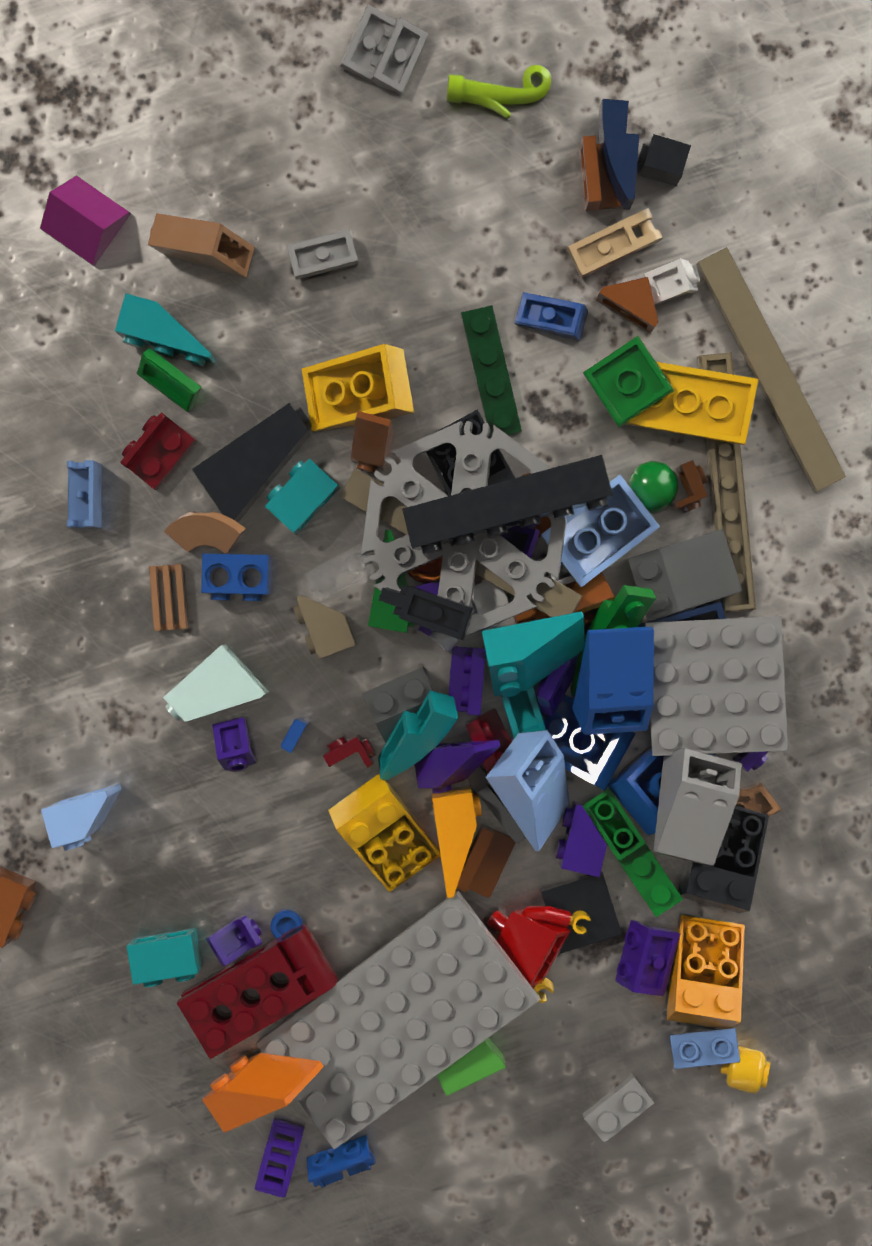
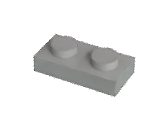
M350 229L287 245L296 280L358 264Z
M631 1074L585 1111L583 1117L603 1143H605L655 1102L637 1078Z

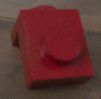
M358 734L347 741L342 736L326 745L329 751L323 755L327 765L331 767L358 752L366 767L369 768L374 764L372 757L376 753L367 738L362 740Z

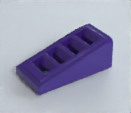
M273 1119L254 1187L255 1190L282 1198L286 1197L304 1126ZM276 1133L294 1137V1143L275 1138ZM277 1147L291 1151V1155L272 1151V1148ZM270 1160L288 1166L287 1169L268 1165V1162Z

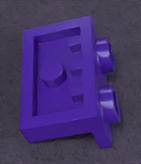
M460 646L452 648L448 695L454 697L458 712L481 715L485 648Z
M631 920L625 935L622 956L617 966L616 982L635 993L664 996L680 933L671 929L647 926L637 920Z

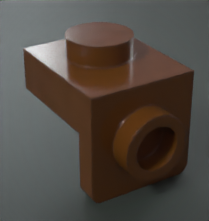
M691 460L676 468L687 498L671 504L673 511L681 508L682 512L686 513L701 507L699 500L708 497L703 485L707 483L704 471L700 465L696 466L694 460Z

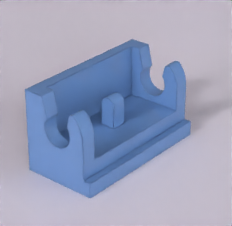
M84 460L83 463L67 461V527L70 529H102V464L94 460Z

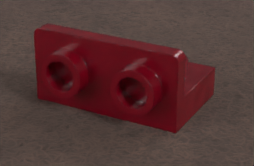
M162 412L158 416L153 415L147 420L142 428L144 433L137 442L133 440L125 447L122 452L124 458L120 462L154 490L161 486L197 441Z
M496 709L466 721L465 724L472 741L499 740L500 747L483 762L488 774L512 743Z

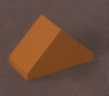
M648 277L605 286L596 298V301L651 334L659 322Z

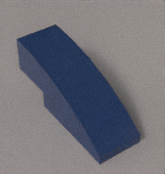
M602 99L599 108L598 133L605 171L622 208L630 210L635 200L639 134L626 133L629 101Z

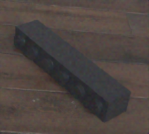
M602 455L410 506L403 508L402 511L412 549L422 550L423 554H430L443 550L441 544L454 541L455 546L465 545L474 542L475 535L486 532L488 537H494L508 533L507 527L520 524L521 528L533 527L541 524L540 518L550 515L554 516V520L574 515L573 509L587 506L588 511L608 506L607 500L614 499L604 458Z

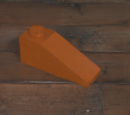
M361 411L357 412L351 452L352 462L357 463L356 469L373 474L376 469L384 471L386 463L384 459L388 456L394 435L391 420Z

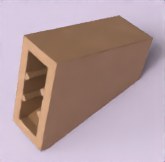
M156 213L148 241L149 246L165 256L245 278L247 277L255 248L221 223Z

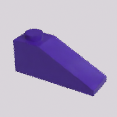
M499 740L438 744L425 757L414 764L418 788H432V793L452 790L451 784L463 782L500 747Z

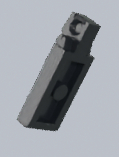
M402 585L401 591L388 587L382 588L379 601L395 606L393 614L398 615L400 619L459 640H464L475 609L474 607L414 586Z

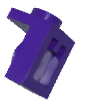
M244 717L212 724L217 760L224 770L238 772L256 763L255 756L251 751L247 721Z

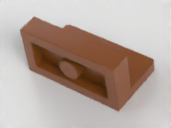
M596 135L583 136L579 148L585 211L622 208L607 177L600 143H596Z
M481 824L469 849L457 888L466 893L469 889L486 898L491 897L516 844L514 840L502 832Z

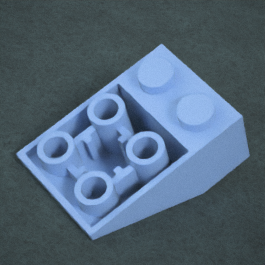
M548 730L518 733L486 776V779L535 851H540L565 814L566 807L569 808L570 806L564 755Z

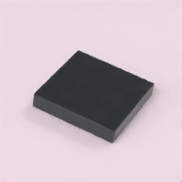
M602 871L600 877L586 875L540 890L545 906L570 911L571 915L579 910L585 911L591 919L590 921L579 919L576 922L577 926L586 928L587 932L584 934L576 933L572 925L566 927L571 931L559 951L560 954L622 935Z

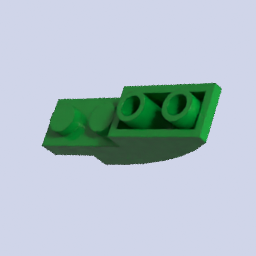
M623 585L614 601L603 600L588 630L638 627L656 600L653 590ZM584 650L579 653L570 690L572 696L576 694Z
M609 788L583 805L591 821L655 917H658L684 900Z

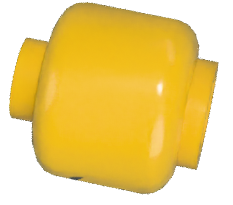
M738 1046L740 1062L722 1064L721 1073L727 1075V1085L730 1088L752 1094L758 1093L761 1087L766 1089L771 1062L766 1061V1056L761 1051Z

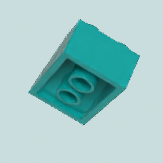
M582 611L482 631L494 697L500 695L511 697L519 694L520 691L528 690L583 651L585 647Z

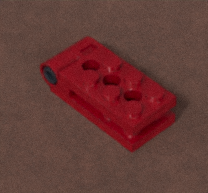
M307 924L292 928L279 938L273 939L185 990L181 994L182 998L177 1001V1005L209 1059H212L328 992L336 986L339 979ZM282 972L287 975L288 979L284 981L275 978L274 973ZM246 989H255L260 996L252 997L247 994ZM225 1005L231 1012L224 1013L220 1011L218 1006Z

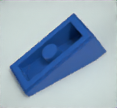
M523 292L515 324L580 341L588 309L585 304Z

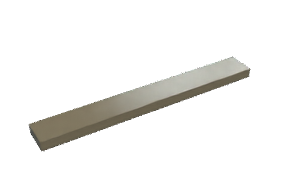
M726 247L700 260L696 265L754 377L759 379L758 385L814 493L845 478L846 475L728 248Z
M732 352L699 355L697 357L698 369L734 375ZM705 439L714 531L721 529L724 531L742 589L741 592L720 598V602L722 603L724 613L756 610L741 446L734 443Z
M355 468L339 497L367 512L371 479L380 486H383V483ZM387 497L381 505L380 520L407 535L408 531L402 511L407 506L395 497ZM479 561L477 562V575L515 596L514 589ZM552 578L550 579L556 585L554 588L546 583L538 586L537 591L539 595L545 598L543 602L535 600L532 595L528 596L533 604L539 606L536 607L538 610L551 617L574 613L583 597Z

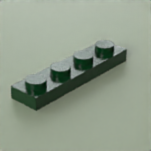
M493 305L461 312L486 423L490 426V433L493 434V425H495L508 436L519 434L522 432Z

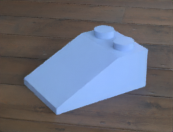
M621 475L610 481L614 499L607 500L608 506L588 511L587 506L574 509V515L567 517L561 562L580 587L584 586L660 527ZM551 527L541 534L548 545Z

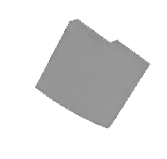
M368 4L339 67L382 88L401 94L429 33L401 17L395 20Z

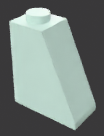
M224 644L219 646L163 698L168 703L165 706L167 711L176 720L179 721L182 718L184 722L259 699L268 694L269 691L234 652Z

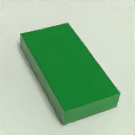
M148 348L141 356L137 375L182 409L189 412L196 404L201 386L152 349Z

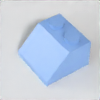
M120 783L61 800L41 809L51 847L55 848L63 845L64 851L80 847L85 842L92 840L91 835L100 830L122 790Z

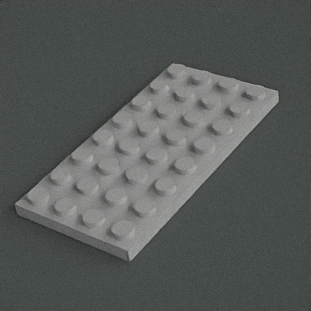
M456 891L454 897L444 900L339 979L336 986L310 1001L266 1034L256 1045L262 1053L321 1061L324 1067L295 1098L335 1150L536 1004L540 997L460 892Z

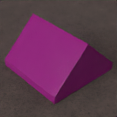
M76 175L49 192L40 229L95 266L131 213Z

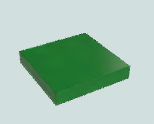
M636 336L583 372L618 428L674 392L673 387L639 336Z

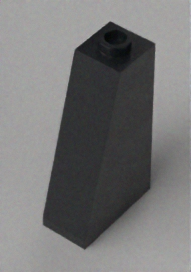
M288 403L192 470L220 512L239 522L310 436L306 426L311 424L301 407L294 410L291 404Z

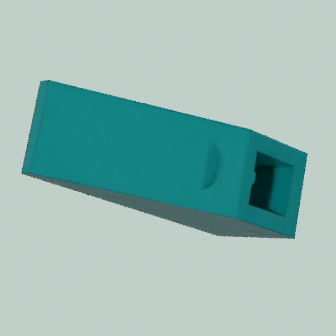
M125 293L115 332L123 338V343L136 348H142L143 344L155 347L154 352L168 357H173L174 353L185 355L186 361L200 366H204L205 361L215 364L216 359L159 303Z

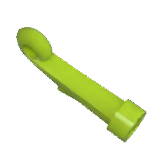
M531 65L523 74V89L464 79L462 75L449 74L446 102L462 103L464 101L478 104L509 119L511 113L501 104H527L540 100L551 87V75L544 66ZM534 75L540 77L542 82L537 88L531 83V77Z

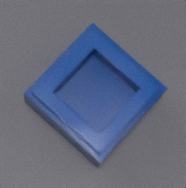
M301 717L294 719L280 745L282 746L281 748L292 753L309 722Z

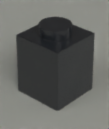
M653 134L649 145L644 143L642 145L637 163L642 164L639 176L677 186L683 175L691 145Z

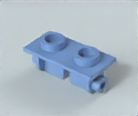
M735 1028L670 1035L674 1069L740 1062Z

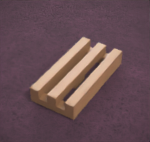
M183 564L149 566L154 631L187 629L188 617ZM170 572H175L179 623H174ZM158 573L163 574L167 624H162Z

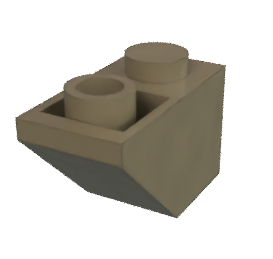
M306 596L296 597L298 605L293 606L299 624L305 623L309 635L305 636V641L311 655L317 653L318 659L357 645L346 614Z

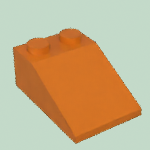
M259 1053L250 1058L243 1055L229 1066L232 1071L228 1075L225 1073L210 1084L212 1090L202 1101L225 1133L288 1106L324 1066L321 1061L267 1053Z

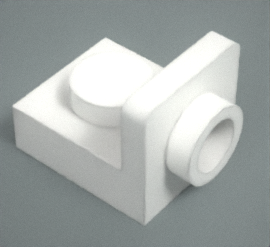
M680 258L644 273L645 277L649 279L654 304L656 305L686 293L693 294L699 291L696 284L700 282L699 273L693 263L690 264L688 260Z

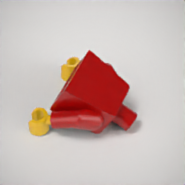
M527 906L525 909L513 911L509 917L497 910L489 918L487 926L499 934L496 941L540 997L538 1002H546L547 995L540 990L546 989L554 993L552 981L545 977L571 931L566 927L572 925L576 933H586V928L577 926L576 922L579 919L590 921L589 915L581 910L571 915L570 911L552 906Z

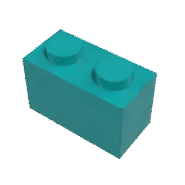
M310 458L305 463L302 460L299 461L288 474L291 479L283 487L278 484L266 497L269 502L265 507L295 535L309 523L340 489L339 485Z
M197 928L135 938L126 946L133 985L143 983L144 987H153L162 984L164 979L175 978L176 982L188 981L195 978V974H198L203 967Z

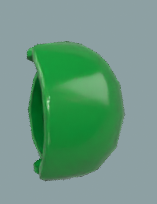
M651 460L640 464L634 470L629 480V487L649 513L657 514L667 510L675 500L678 491V479L676 473L666 463Z

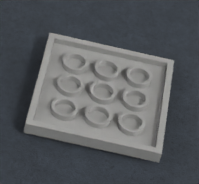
M782 616L645 623V627H653L654 629L653 708L650 717L652 756L672 755L674 751L684 748L705 754L788 751Z

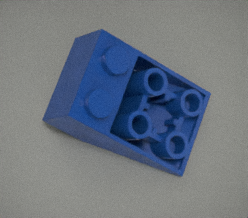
M653 627L587 631L573 704V712L584 735L646 731L648 729L653 708Z

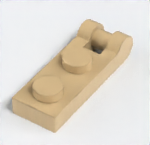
M649 209L642 210L568 246L567 251L580 278L586 277L663 239L659 229H654L651 222L653 217ZM639 227L643 236L636 238L632 229Z

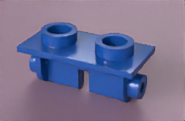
M367 1135L349 1140L335 1150L330 1148L306 1157L309 1183L313 1182L314 1187L320 1185L321 1188L344 1179L342 1171L345 1169L349 1176L366 1170H371V1166L376 1164L375 1156L369 1150Z

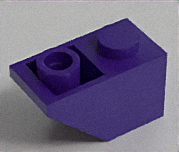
M572 801L571 808L566 807L565 814L563 815L562 826L567 828L564 840L559 839L557 842L555 858L559 859L561 869L600 877L607 844L580 802Z

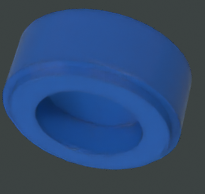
M290 909L281 910L274 915L271 921V933L277 939L292 928L303 925V921L297 912Z

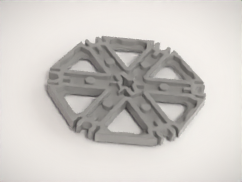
M460 421L392 451L391 453L396 455L401 462L398 464L390 457L384 459L392 467L389 475H383L377 470L374 472L376 478L384 482V484L380 486L373 479L370 481L361 555L364 556L368 552H375V555H369L362 561L366 565L372 562L378 564V571L370 575L369 578L370 580H380L385 577L379 584H374L380 591L386 587L401 591L398 586L400 575L443 557L438 595L471 607L477 562L479 561L514 589L515 597L509 604L485 614L478 615L473 612L466 636H469L539 607L531 602L528 598L530 595L537 601L543 602L545 600L543 596L539 595L537 589L542 583H546L552 588L556 586L553 580L545 577L546 573L554 575L559 580L567 517L554 520L553 515L548 516L551 520L548 553L545 559L541 561L532 560L501 535L488 537L487 532L475 535V541L465 545L451 546V544L455 543L454 541L441 544L443 550L430 554H423L422 550L412 549L408 534L388 543L382 542L378 537L381 505L384 499L395 497L404 505L410 507L448 496L416 472L413 467L414 459L431 449L446 443H450L456 448L451 495L488 486L492 452L497 449L507 451L527 466L531 474L551 469L550 466L495 425H493L492 437L489 439L491 429L488 423L483 424L481 434L473 435V423L466 421L464 425L465 435H461L463 422Z

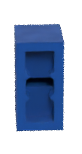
M202 553L201 593L210 594V600H230V594H243V601H262V595H271L272 556ZM224 568L228 573V581L225 585L218 587L213 581V574L216 570ZM257 569L261 574V581L256 587L251 588L246 584L245 576L249 570Z

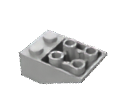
M686 748L674 751L672 755H665L663 757L653 852L707 866H714L739 798L742 764Z

